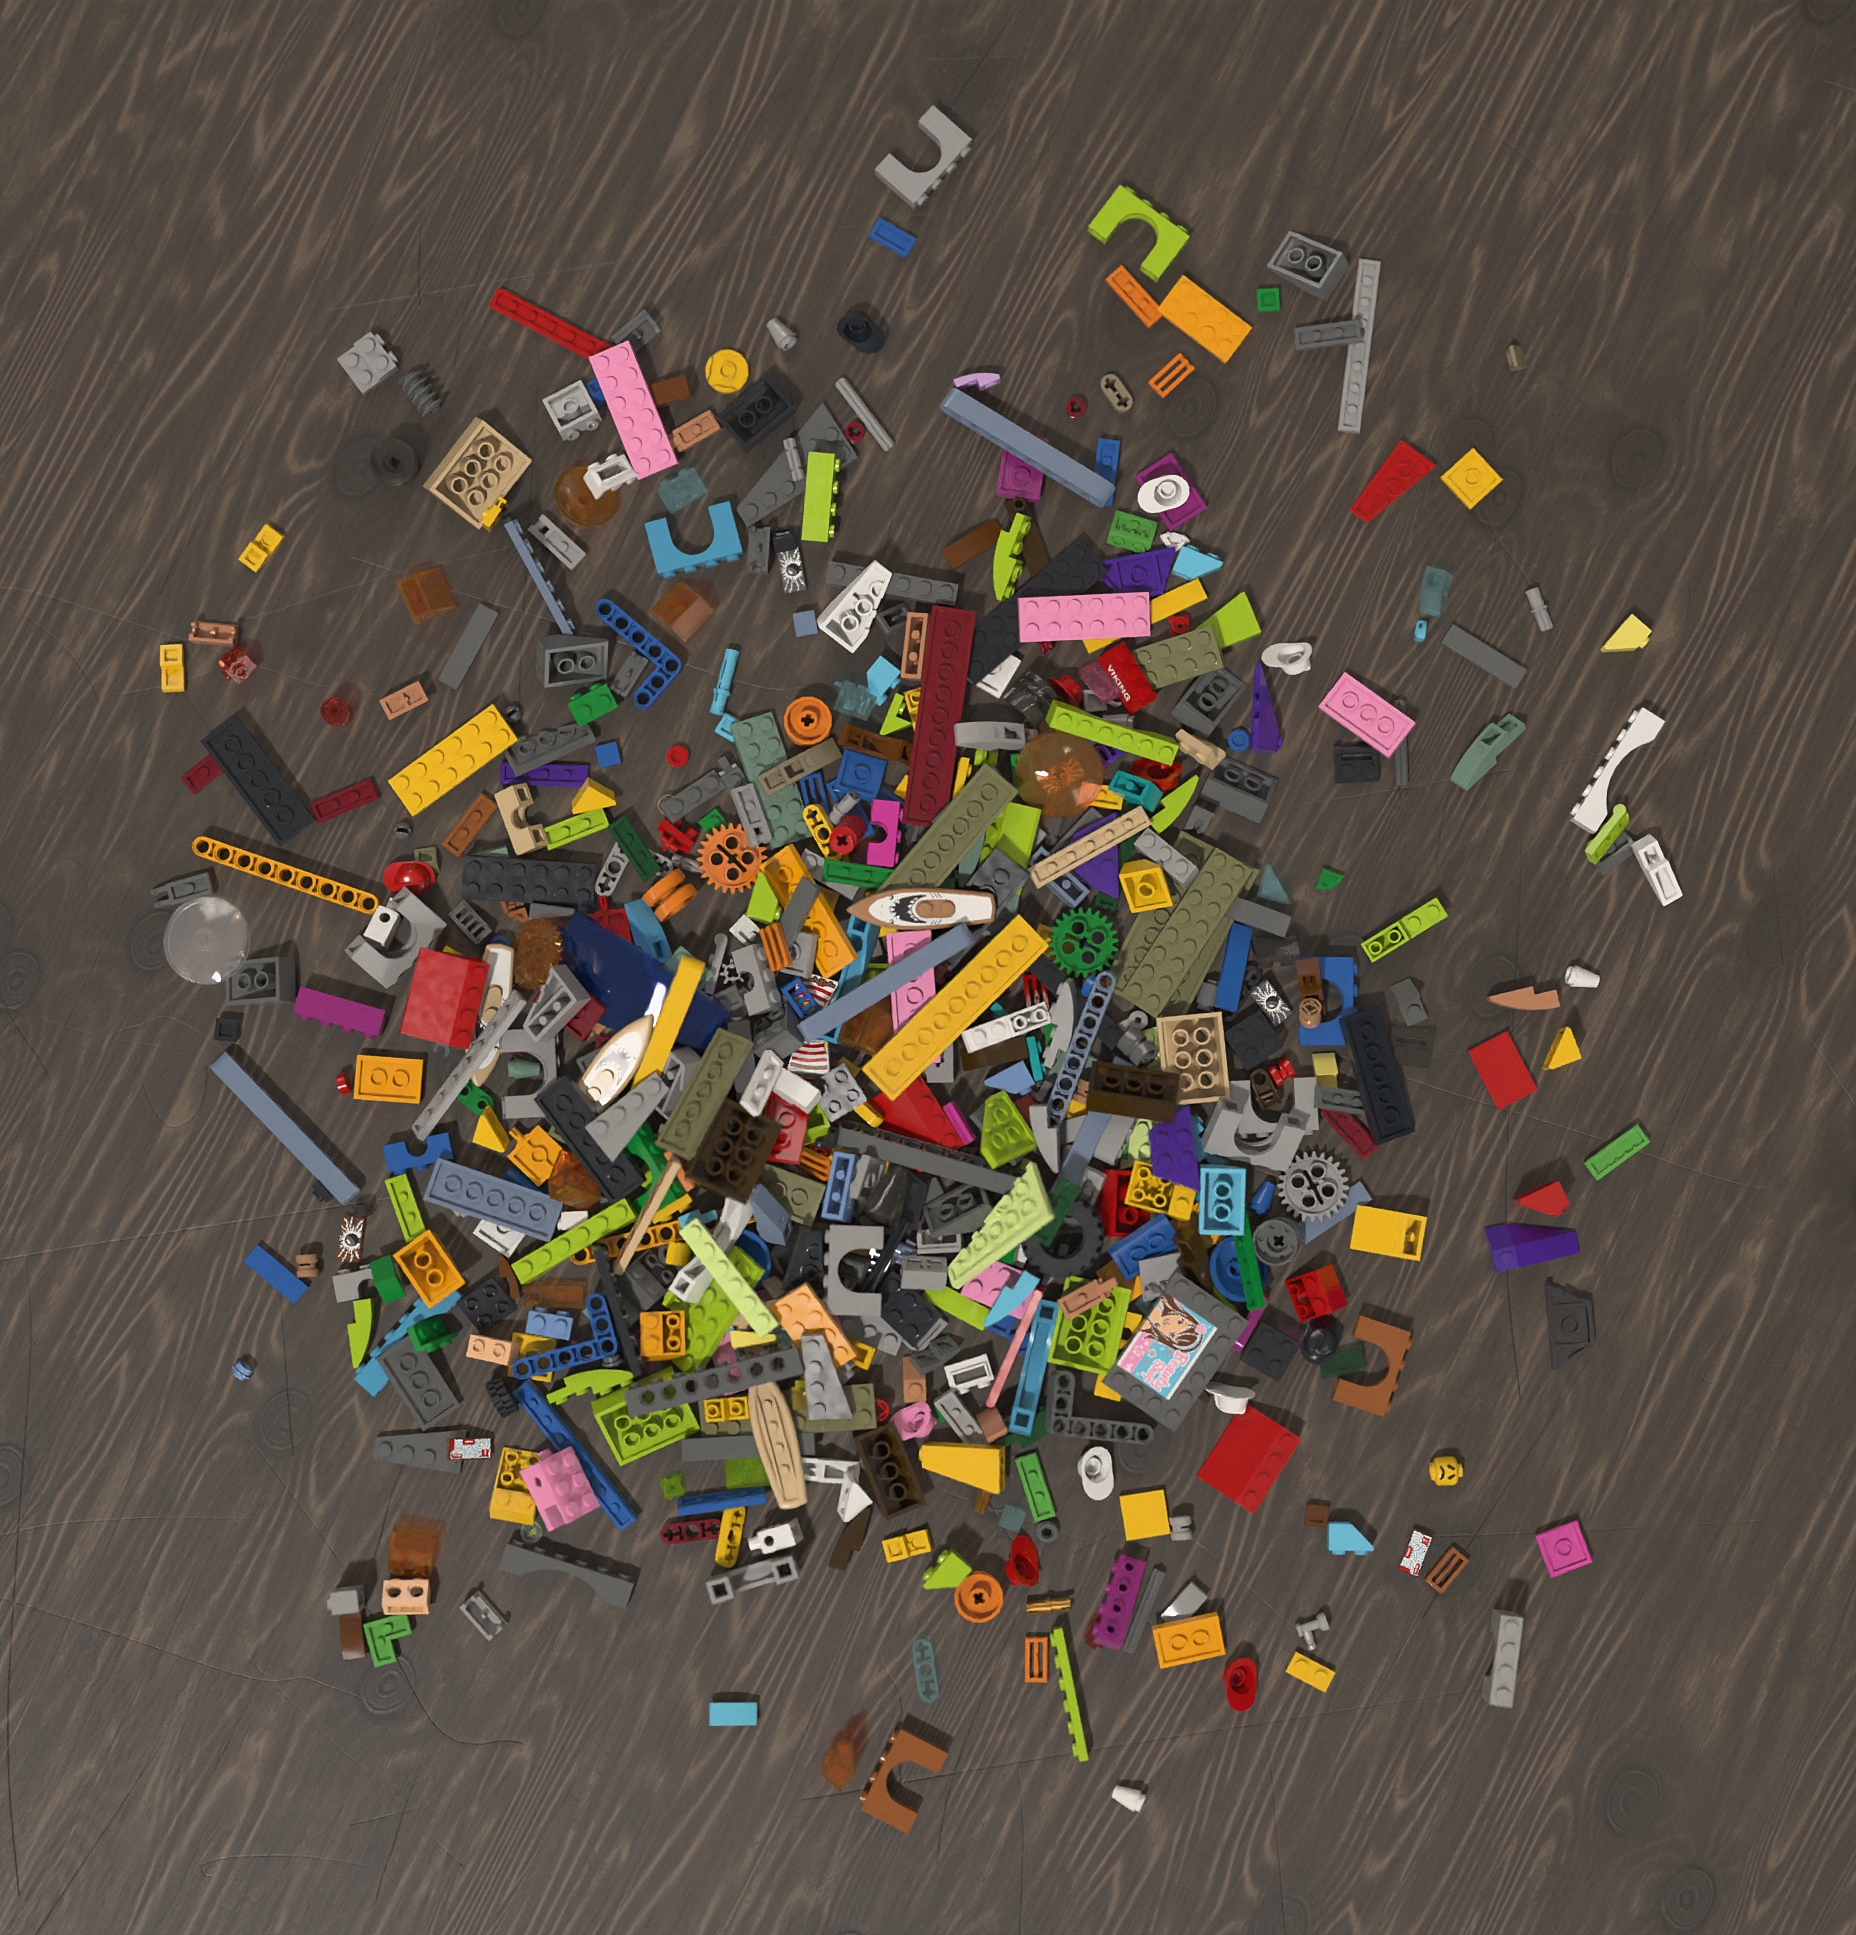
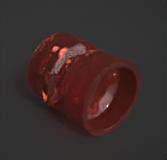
M330 697L321 705L320 713L322 719L330 726L344 728L351 723L353 710L343 699Z

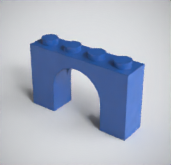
M1299 957L1298 960L1317 957ZM1318 957L1321 980L1328 981L1337 987L1342 997V1006L1339 1014L1330 1022L1320 1023L1314 1028H1306L1298 1023V1045L1346 1046L1338 1019L1357 1012V1006H1353V997H1357V984H1353V975H1357V962H1353V957Z

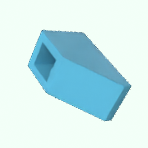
M1182 546L1171 574L1193 581L1220 570L1223 562L1219 561L1220 558L1216 555L1207 553L1206 556L1199 553V549L1194 546Z
M879 656L867 671L870 706L873 708L876 705L881 706L888 697L886 695L887 691L890 688L895 689L902 680L899 677L901 671L882 656Z
M1327 1522V1549L1331 1550L1332 1554L1344 1555L1345 1551H1354L1355 1555H1368V1551H1373V1546L1350 1522Z

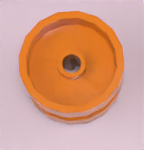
M801 697L794 700L787 707L784 715V727L788 737L795 744L804 748L814 747L829 737L832 730V716L828 707L821 700L814 697ZM807 719L813 722L809 724V727L805 726V720Z
M679 868L661 879L642 897L648 907H654L662 902L654 912L661 922L681 911L698 894V891L691 883L679 888L686 879Z
M972 1571L955 1588V1605L958 1612L969 1621L986 1622L991 1620L999 1613L1002 1607V1588L999 1581L988 1572ZM981 1592L983 1597L977 1600L974 1594Z

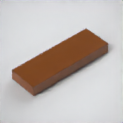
M481 793L441 845L460 858L499 808L498 805Z

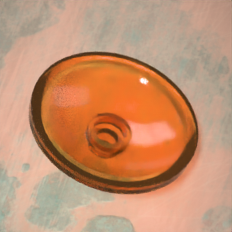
M589 466L571 467L564 471L556 481L554 501L557 509L566 520L578 527L597 528L606 524L613 517L617 509L618 497L616 490L612 491L609 489L596 500L583 479ZM604 473L598 474L602 481L608 479ZM578 500L582 501L584 505H581Z

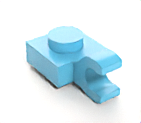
M698 1209L678 1217V1220L683 1229L696 1218H700L705 1225V1223L715 1220L719 1216L716 1210L701 1215Z

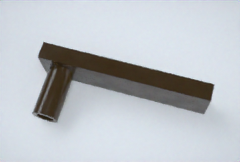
M1015 498L1004 502L1011 524H1013L1017 513L1031 517V527L1029 532L1024 535L1021 552L1032 580L1049 565V561L1028 502L1022 498Z

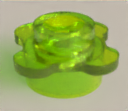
M674 1475L670 1479H662L660 1481V1486L663 1488L666 1500H671L672 1497L677 1495L682 1496L685 1493V1489L681 1486V1477L679 1475Z

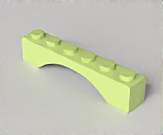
M700 1218L694 1219L679 1231L760 1338H764L781 1324L769 1307L735 1268Z

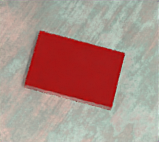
M1507 1031L1467 1051L1497 1110L1538 1090Z

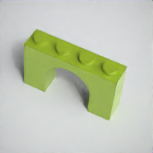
M1119 185L1089 225L1088 232L1106 244L1115 230L1124 221L1142 219L1148 222L1156 232L1157 244L1141 264L1140 271L1158 283L1188 243L1190 236L1187 235L1188 231L1180 225L1176 227L1170 222L1171 219L1166 214L1153 210V205L1147 200L1143 199L1141 201L1135 196L1136 193L1127 186L1124 188Z

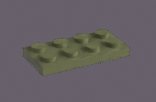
M1214 625L1132 650L1134 659L1153 690L1226 667Z

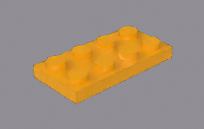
M1184 275L1181 276L1156 310L1224 363L1229 360L1252 328Z
M807 1282L770 1305V1309L801 1352L802 1333L824 1332L836 1368L857 1356L855 1348Z

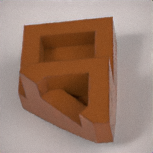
M500 901L503 911L507 916L517 919L527 926L531 925L525 903Z

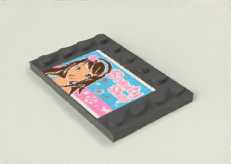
M1175 1272L1101 1382L1175 1432L1249 1321L1178 1272Z

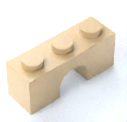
M527 783L512 785L494 794L517 856L532 853L549 845L542 824L531 826L525 819L526 808L534 803Z

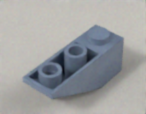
M758 1184L756 1191L752 1192L750 1196V1204L753 1208V1217L756 1219L760 1238L765 1242L786 1246L793 1230L791 1217L762 1184Z

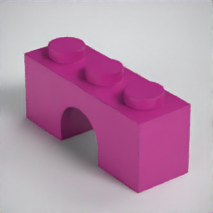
M873 800L870 824L881 826L886 832V839L881 843L869 842L866 865L893 869L894 865L898 864L899 852L895 851L896 843H900L901 830H897L898 821L902 822L903 808H899L900 802Z

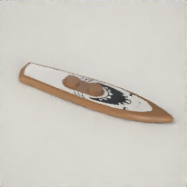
M901 888L870 895L848 907L847 912L863 921L885 928L924 930L956 927L963 922L966 925L993 922L996 903L994 895L986 892L940 888Z

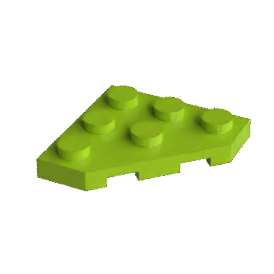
M1005 1090L990 1096L985 1101L981 1152L992 1169L1038 1147L1034 1134Z

